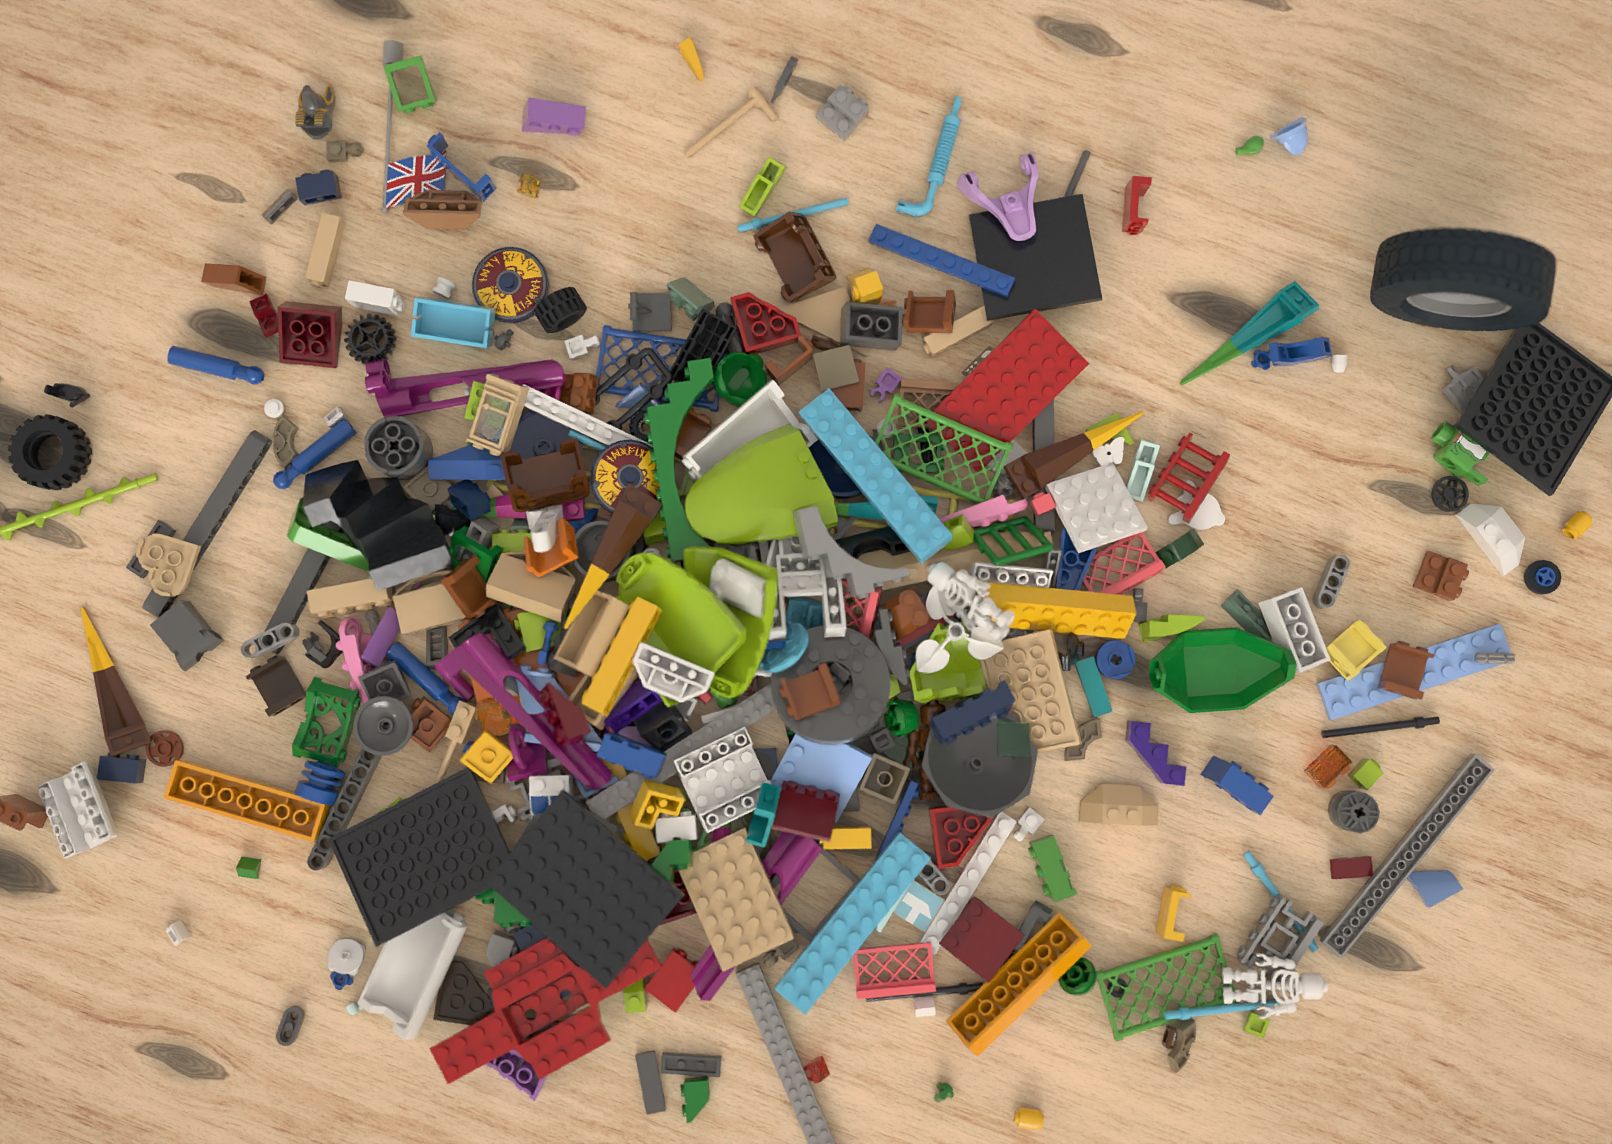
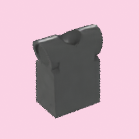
M180 600L150 624L156 634L171 652L175 654L177 663L185 672L199 662L205 652L214 650L225 641L218 633L211 630V627L190 601Z

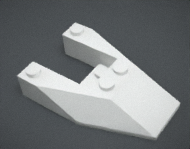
M797 536L786 537L781 541L773 539L765 565L777 569L778 581L773 624L768 641L785 640L786 638L783 597L821 595L825 638L844 637L846 620L842 580H834V577L827 578L823 559L810 561V557L803 559Z

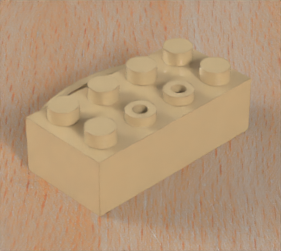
M501 553L487 582L486 597L561 622L568 607V602L574 593L576 578L563 566L538 578L526 568L525 553Z
M435 571L412 579L393 595L401 634L409 635L467 620L441 581L426 584L415 591L411 589L412 586L425 579L446 576L451 571Z

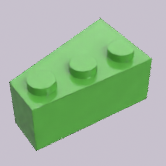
M1050 834L1029 842L1031 847L1028 850L1031 858H1035L1038 866H1035L1038 877L1043 879L1044 885H1042L1045 896H1049L1054 902H1058L1077 895L1076 889H1073L1070 882V874L1066 871L1055 837Z

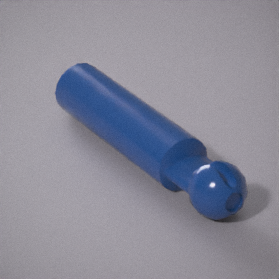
M172 346L168 352L167 360L171 365L232 380L239 378L247 380L252 385L259 384L264 380V372L258 366L248 367L240 365L238 361L177 346Z
M345 418L291 460L292 465L285 471L276 472L273 476L274 485L279 489L289 488L293 479L300 474L305 475L354 436L357 433L356 430Z
M400 642L395 643L386 653V657L389 660H396L401 670L434 700H440L445 704L450 714L454 715L459 700L465 701L463 698L456 697L441 678Z

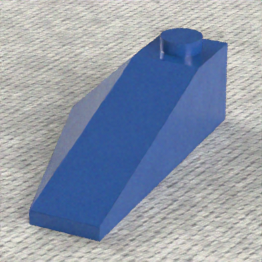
M486 439L496 444H499L500 439ZM473 444L428 460L429 479L503 480L505 475L501 456L490 454V450L486 448L484 450L475 448Z

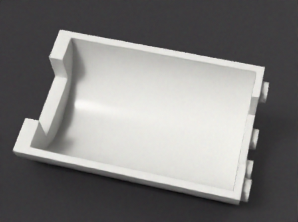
M770 380L683 456L682 462L689 469L687 472L689 477L696 481L711 467L737 448L781 426L790 424L800 430L808 448L818 439L806 424L799 423L782 400L784 393L774 380Z
M453 909L385 943L357 1003L368 1013L383 1014L393 1021L395 1025L392 1031L403 1040L417 1038L468 927L467 922L464 920L465 916L452 912Z

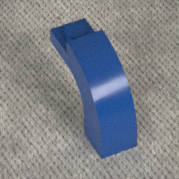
M1318 337L1297 343L1285 344L1275 342L1269 344L1270 350L1268 355L1273 366L1295 365L1332 357L1330 339L1327 337Z

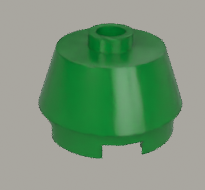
M897 698L893 701H888V714H884L886 728L892 731L891 736L902 737L916 730L918 712L912 702Z
M1081 957L1058 981L1066 993L1086 995L1095 987L1096 970L1091 961Z

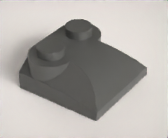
M396 660L386 661L382 666L358 676L369 700L375 697L388 696L401 701L411 697L409 685Z

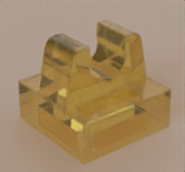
M523 173L522 177L518 180L521 183V187L517 189V192L531 198H538L541 179L529 173Z

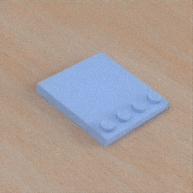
M796 733L770 782L772 785L781 787L783 780L795 781L801 785H813L818 789H829L840 793L835 822L837 823L873 756L849 743L820 745L807 741Z

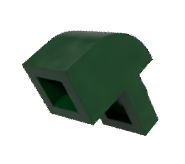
M1193 528L1155 553L1166 566L1165 568H1168L1198 550L1204 543Z

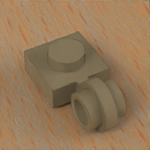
M345 140L326 141L328 162L348 161V154L352 157L362 156L363 147H361L360 143L352 142L347 148Z
M793 939L774 948L776 950L774 953L771 950L766 953L762 958L764 960L763 963L766 966L772 967L779 960L777 958L779 954L786 960L799 946Z

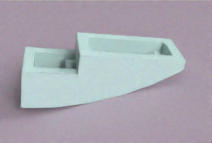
M1142 438L1139 439L1126 484L1132 499L1143 502L1155 467L1154 463L1160 448L1159 443Z

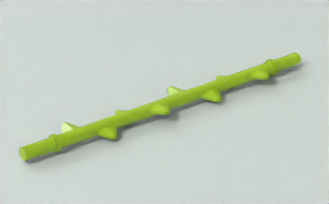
M154 473L140 479L136 478L131 482L123 477L119 486L99 493H95L92 489L87 488L84 498L65 505L54 501L50 510L27 517L22 512H18L15 522L0 527V535L6 540H11L13 530L34 523L39 528H42L46 519L68 511L76 517L80 516L83 506L100 500L111 504L114 495L159 480L158 475Z

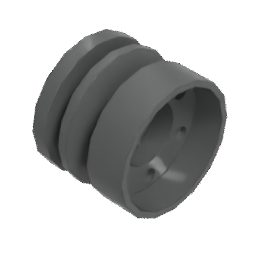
M1352 790L1340 791L1332 797L1328 806L1330 820L1342 830L1355 833L1368 832L1375 827L1379 820L1380 811L1378 804L1367 793ZM1355 809H1357V811H1359V814H1358V815H1357L1356 813H1354V810H1355Z

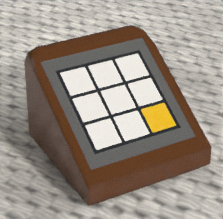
M1167 1025L1162 1045L1167 1049H1173L1177 1038V1028Z

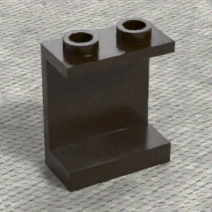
M275 655L267 660V664L262 667L259 665L252 668L250 674L245 676L247 680H253L268 706L265 709L268 717L276 716L306 698V692L286 657Z

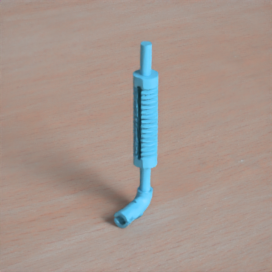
M955 97L950 115H945L927 178L930 187L926 201H923L922 204L917 202L913 204L899 200L896 212L916 217L925 215L932 210L937 186L943 185L951 152L953 151L952 149L961 123V119L957 117L962 102L961 97Z

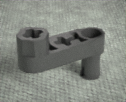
M1037 900L1034 901L1019 929L1025 936L1013 952L1017 953L1023 947L1036 921L1043 925L1047 923L1053 909Z

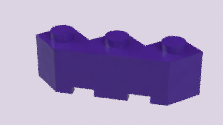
M1127 721L1125 740L1152 771L1158 781L1163 784L1185 786L1186 766L1167 764L1169 745L1149 742L1151 723Z

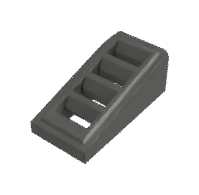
M446 627L426 630V666L433 670L435 669L434 666L439 662L434 661V659L442 660L448 654ZM441 635V638L432 639V636ZM433 643H441V645L433 646ZM433 651H441V653L433 654Z

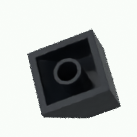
M663 700L634 720L640 736L653 748L661 752H665L693 733L675 705L667 707Z

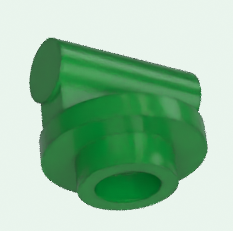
M938 1082L936 1086L940 1092L934 1096V1100L940 1102L947 1097L953 1098V1088L946 1082Z

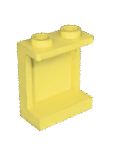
M1358 619L1333 640L1326 649L1330 657L1329 662L1349 681L1378 654L1384 651L1386 646L1380 637L1374 635L1367 623Z

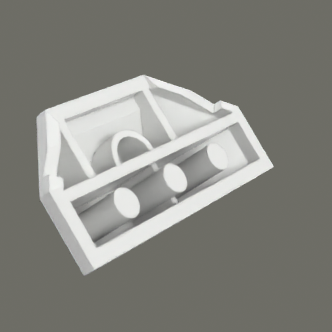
M1471 503L1455 515L1502 576H1505L1519 565L1525 536L1502 506Z
M640 642L633 659V663L645 688L679 702L707 692L715 674Z

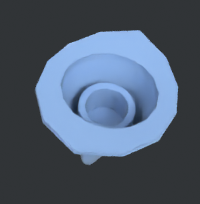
M1301 117L1271 134L1270 138L1276 139L1291 154H1302L1308 142L1306 118Z

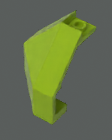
M959 622V624H961L964 628V633H966L967 636L970 637L964 623ZM938 623L929 640L937 641L940 646L948 638L946 631L950 625L944 626ZM964 637L957 641L950 640L942 648L949 653V661L939 671L933 673L919 672L915 661L910 670L915 701L926 703L933 699H939V702L953 701L957 698L968 700L971 697L977 698L978 695L987 689L980 659L974 658L968 651L970 641Z

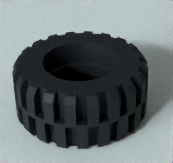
M45 414L44 416H34L33 420L27 419L23 422V427L19 425L16 428V435H12L10 439L12 440V445H8V451L11 452V456H8L9 463L14 464L11 467L12 470L18 474L22 481L35 487L56 491L72 487V482L78 483L81 480L80 476L87 473L86 466L91 464L89 455H92V448L88 447L91 442L88 437H85L86 433L84 430L79 428L77 424L58 416ZM58 436L63 444L62 458L56 466L44 470L38 461V450L46 439Z

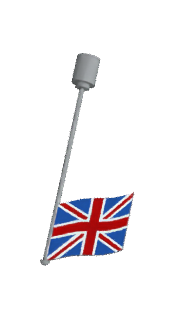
M393 40L384 41L383 66L402 61L403 44ZM390 85L383 208H381L383 213H387L390 208L405 204L407 197H413L427 190H444L446 168L432 154L405 158L389 164L393 96ZM446 149L441 153L445 158Z

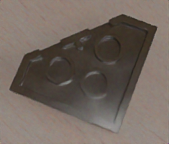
M452 960L438 990L433 1020L472 1025L495 1011L490 998L466 964Z

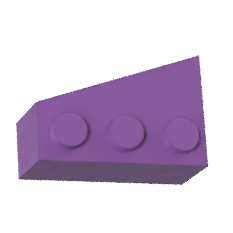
M529 97L523 109L522 132L560 133L572 136L582 134L585 128L586 106Z

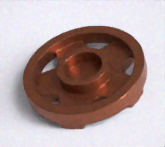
M162 730L150 736L151 742L154 740L155 746L150 748L151 744L146 745V755L154 765L167 767L173 765L175 760H180L184 752V746L178 734L173 731ZM166 733L170 735L165 738L162 734ZM153 757H159L160 763L157 762Z

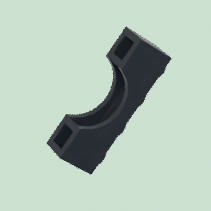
M890 526L834 540L841 549L855 559H858L859 556L870 550H883L892 556L911 552Z

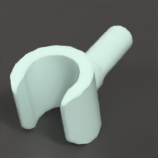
M356 1002L346 1007L350 1015L363 1010Z

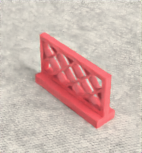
M1141 532L1126 537L1095 554L1092 561L1095 560V564H1090L1091 567H1094L1092 576L1085 575L1082 583L1088 592H1094L1091 584L1092 581L1104 583L1102 590L1098 593L1121 595L1159 574L1166 566L1162 560H1159L1146 537ZM1140 537L1143 542L1141 549L1130 546L1133 538ZM1117 547L1127 549L1125 558L1114 555ZM1129 549L1140 552L1138 561L1127 559ZM1142 553L1150 554L1154 561L1149 564L1140 562ZM1101 556L1109 557L1108 567L1097 565L1098 558ZM1112 559L1124 561L1121 571L1110 568ZM1126 562L1136 564V571L1133 573L1124 572ZM1096 568L1107 571L1105 580L1094 578ZM1109 571L1120 574L1119 581L1115 583L1107 581Z
M842 578V584L848 588L847 580ZM883 586L874 587L875 592H870L869 597L862 600L858 599L857 596H853L857 603L850 607L844 599L850 593L843 594L844 607L846 608L844 610L845 612L848 611L853 619L846 624V627L855 623L859 628V632L870 640ZM859 605L863 615L856 618L851 609Z
M931 942L859 948L853 955L857 999L936 992ZM919 948H927L928 954L923 960L915 955ZM899 950H906L909 953L904 962L895 956ZM885 951L890 957L883 964L876 956L880 952ZM866 953L871 958L863 966L858 961L857 954ZM912 956L920 962L914 971L906 965ZM893 958L901 964L895 972L886 967ZM873 960L881 966L875 975L867 969ZM924 965L929 969L930 977H920L917 972ZM903 967L911 972L907 979H901L897 976ZM883 969L892 975L888 981H882L877 977ZM864 971L872 976L868 983H860L859 976Z

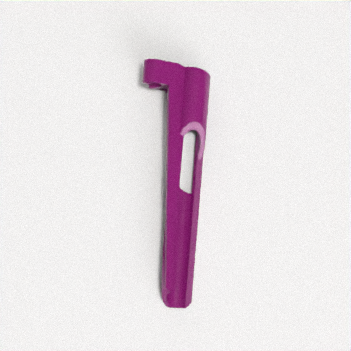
M383 359L366 363L367 377H365V385L369 394L375 393L383 417L387 418L468 404L470 395L433 402L429 398V392L433 388L466 383L472 389L473 381L485 384L487 374H496L501 379L511 380L519 386L524 384L535 390L562 386L566 377L562 365L551 359L508 366L392 379L388 361Z
M480 633L467 639L434 666L447 682L464 669L586 788L602 789L611 781L612 772L583 739L563 747L555 741L553 736L554 728L547 721L545 706H542L545 710L544 712L528 714L503 685V680L506 676H514L541 705L539 701L540 691L516 664L507 657L505 652L489 634Z
M782 831L762 862L769 878L773 873H777L780 878V889L777 898L781 905L822 851V848L814 838ZM711 944L691 973L697 995L701 1001H711L736 967L734 966L723 972Z

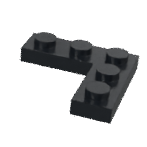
M497 603L485 610L486 612L482 616L474 618L448 637L456 648L477 634H489L492 632L510 660L526 649V646Z

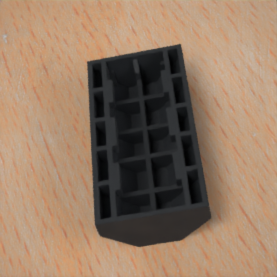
M703 309L670 370L673 381L676 383L690 381V379H686L684 370L685 367H688L687 361L711 358L714 373L737 327Z

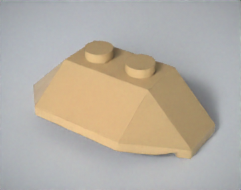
M1101 783L1080 801L1079 821L1137 826L1157 825L1158 805L1140 785Z

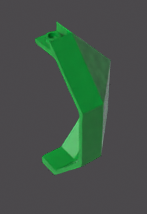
M1237 627L1190 630L1181 632L1150 660L1149 678L1154 690L1189 713L1243 710L1294 679L1297 663L1292 650Z

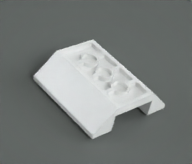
M975 562L968 570L970 576L977 577L978 581L1049 588L1053 571L1052 569L1011 565L995 566L990 563ZM968 604L965 608L969 614L971 606ZM1009 628L1010 630L1006 636L1017 637L1038 631Z
M745 727L674 760L681 783L707 833L755 810L762 782L771 784L770 780H767L751 746L753 743Z
M87 761L72 767L70 773L48 780L37 786L39 796L42 798L46 814L51 821L53 832L57 837L60 850L65 859L119 836L92 764Z

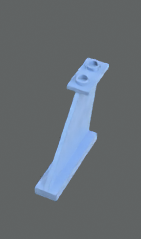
M520 665L518 667L539 691L542 690L546 683L550 682L569 699L567 693L554 678L556 672H551V669L546 667H539V670L531 669L530 665ZM516 678L521 706L528 714L544 712L543 707ZM588 722L591 732L583 740L593 751L598 752L603 740ZM526 729L527 733L525 734L524 742L541 744Z

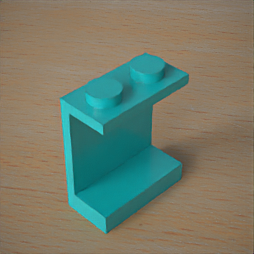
M762 782L746 839L747 843L761 847L766 846L781 787Z

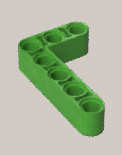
M301 498L292 514L287 537L297 544L369 572L368 562L349 536L320 524L312 527L303 508V498Z

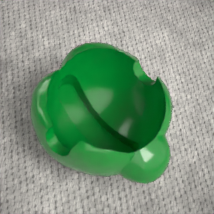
M733 352L725 356L714 370L713 384L717 395L732 406L740 407L767 383L762 358L756 353L746 354L744 352Z

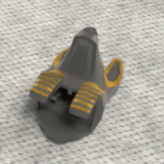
M305 85L299 95V109L296 112L295 124L296 127H301L308 136L319 140L328 135L332 129V111L335 106L334 91L331 85H327L325 95L322 97L314 92L309 85Z

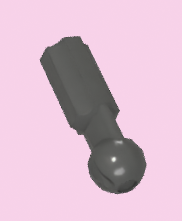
M727 302L720 303L716 308V316L735 326L732 305ZM736 326L737 330L727 347L728 354L733 352L746 353L738 326Z

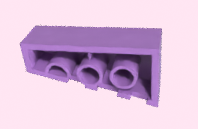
M514 1049L486 1064L500 1072L499 1075L513 1082L520 1091L523 1090L530 1095L529 1097L533 1101L537 1099L546 1077L539 1080L531 1063H528Z

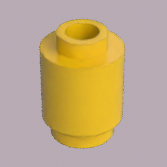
M1577 511L1564 524L1563 533L1572 540L1580 538L1593 524L1591 515L1585 511Z
M1019 1107V1110L1015 1111L1014 1123H1017L1018 1128L1030 1130L1043 1128L1044 1113L1036 1109Z

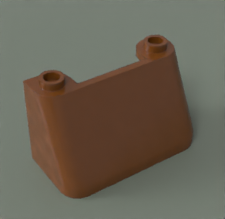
M789 211L753 235L755 246L759 251L769 254L784 283L781 287V296L785 301L793 302L836 280L835 271L810 223L803 214Z
M578 438L564 440L560 444L559 452L522 459L519 453L513 451L500 454L507 489L514 511L526 512L584 499L589 495L590 490Z

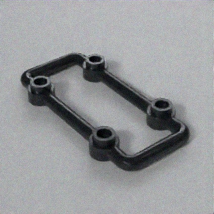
M644 348L638 354L632 353L627 356L626 364L597 388L595 406L599 403L600 396L631 369H639L647 355L655 363L665 379L660 384H651L646 396L619 419L609 420L607 424L622 430V425L650 401L661 399L665 394L664 390L667 388V384L672 383L673 376L652 348Z

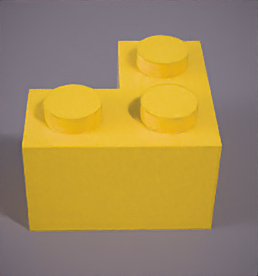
M643 779L629 815L634 825L653 829L660 812L678 816L685 798L679 788Z

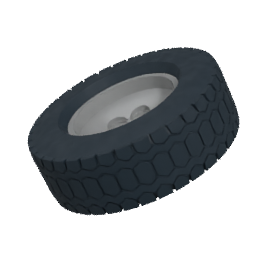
M1451 227L1407 231L1393 235L1380 244L1375 260L1370 300L1378 310L1387 315L1429 327L1461 331H1503L1525 328L1540 323L1549 314L1556 277V257L1549 249L1534 241L1507 233L1499 234L1496 231H1483V229L1470 228V230L1467 228L1452 229Z

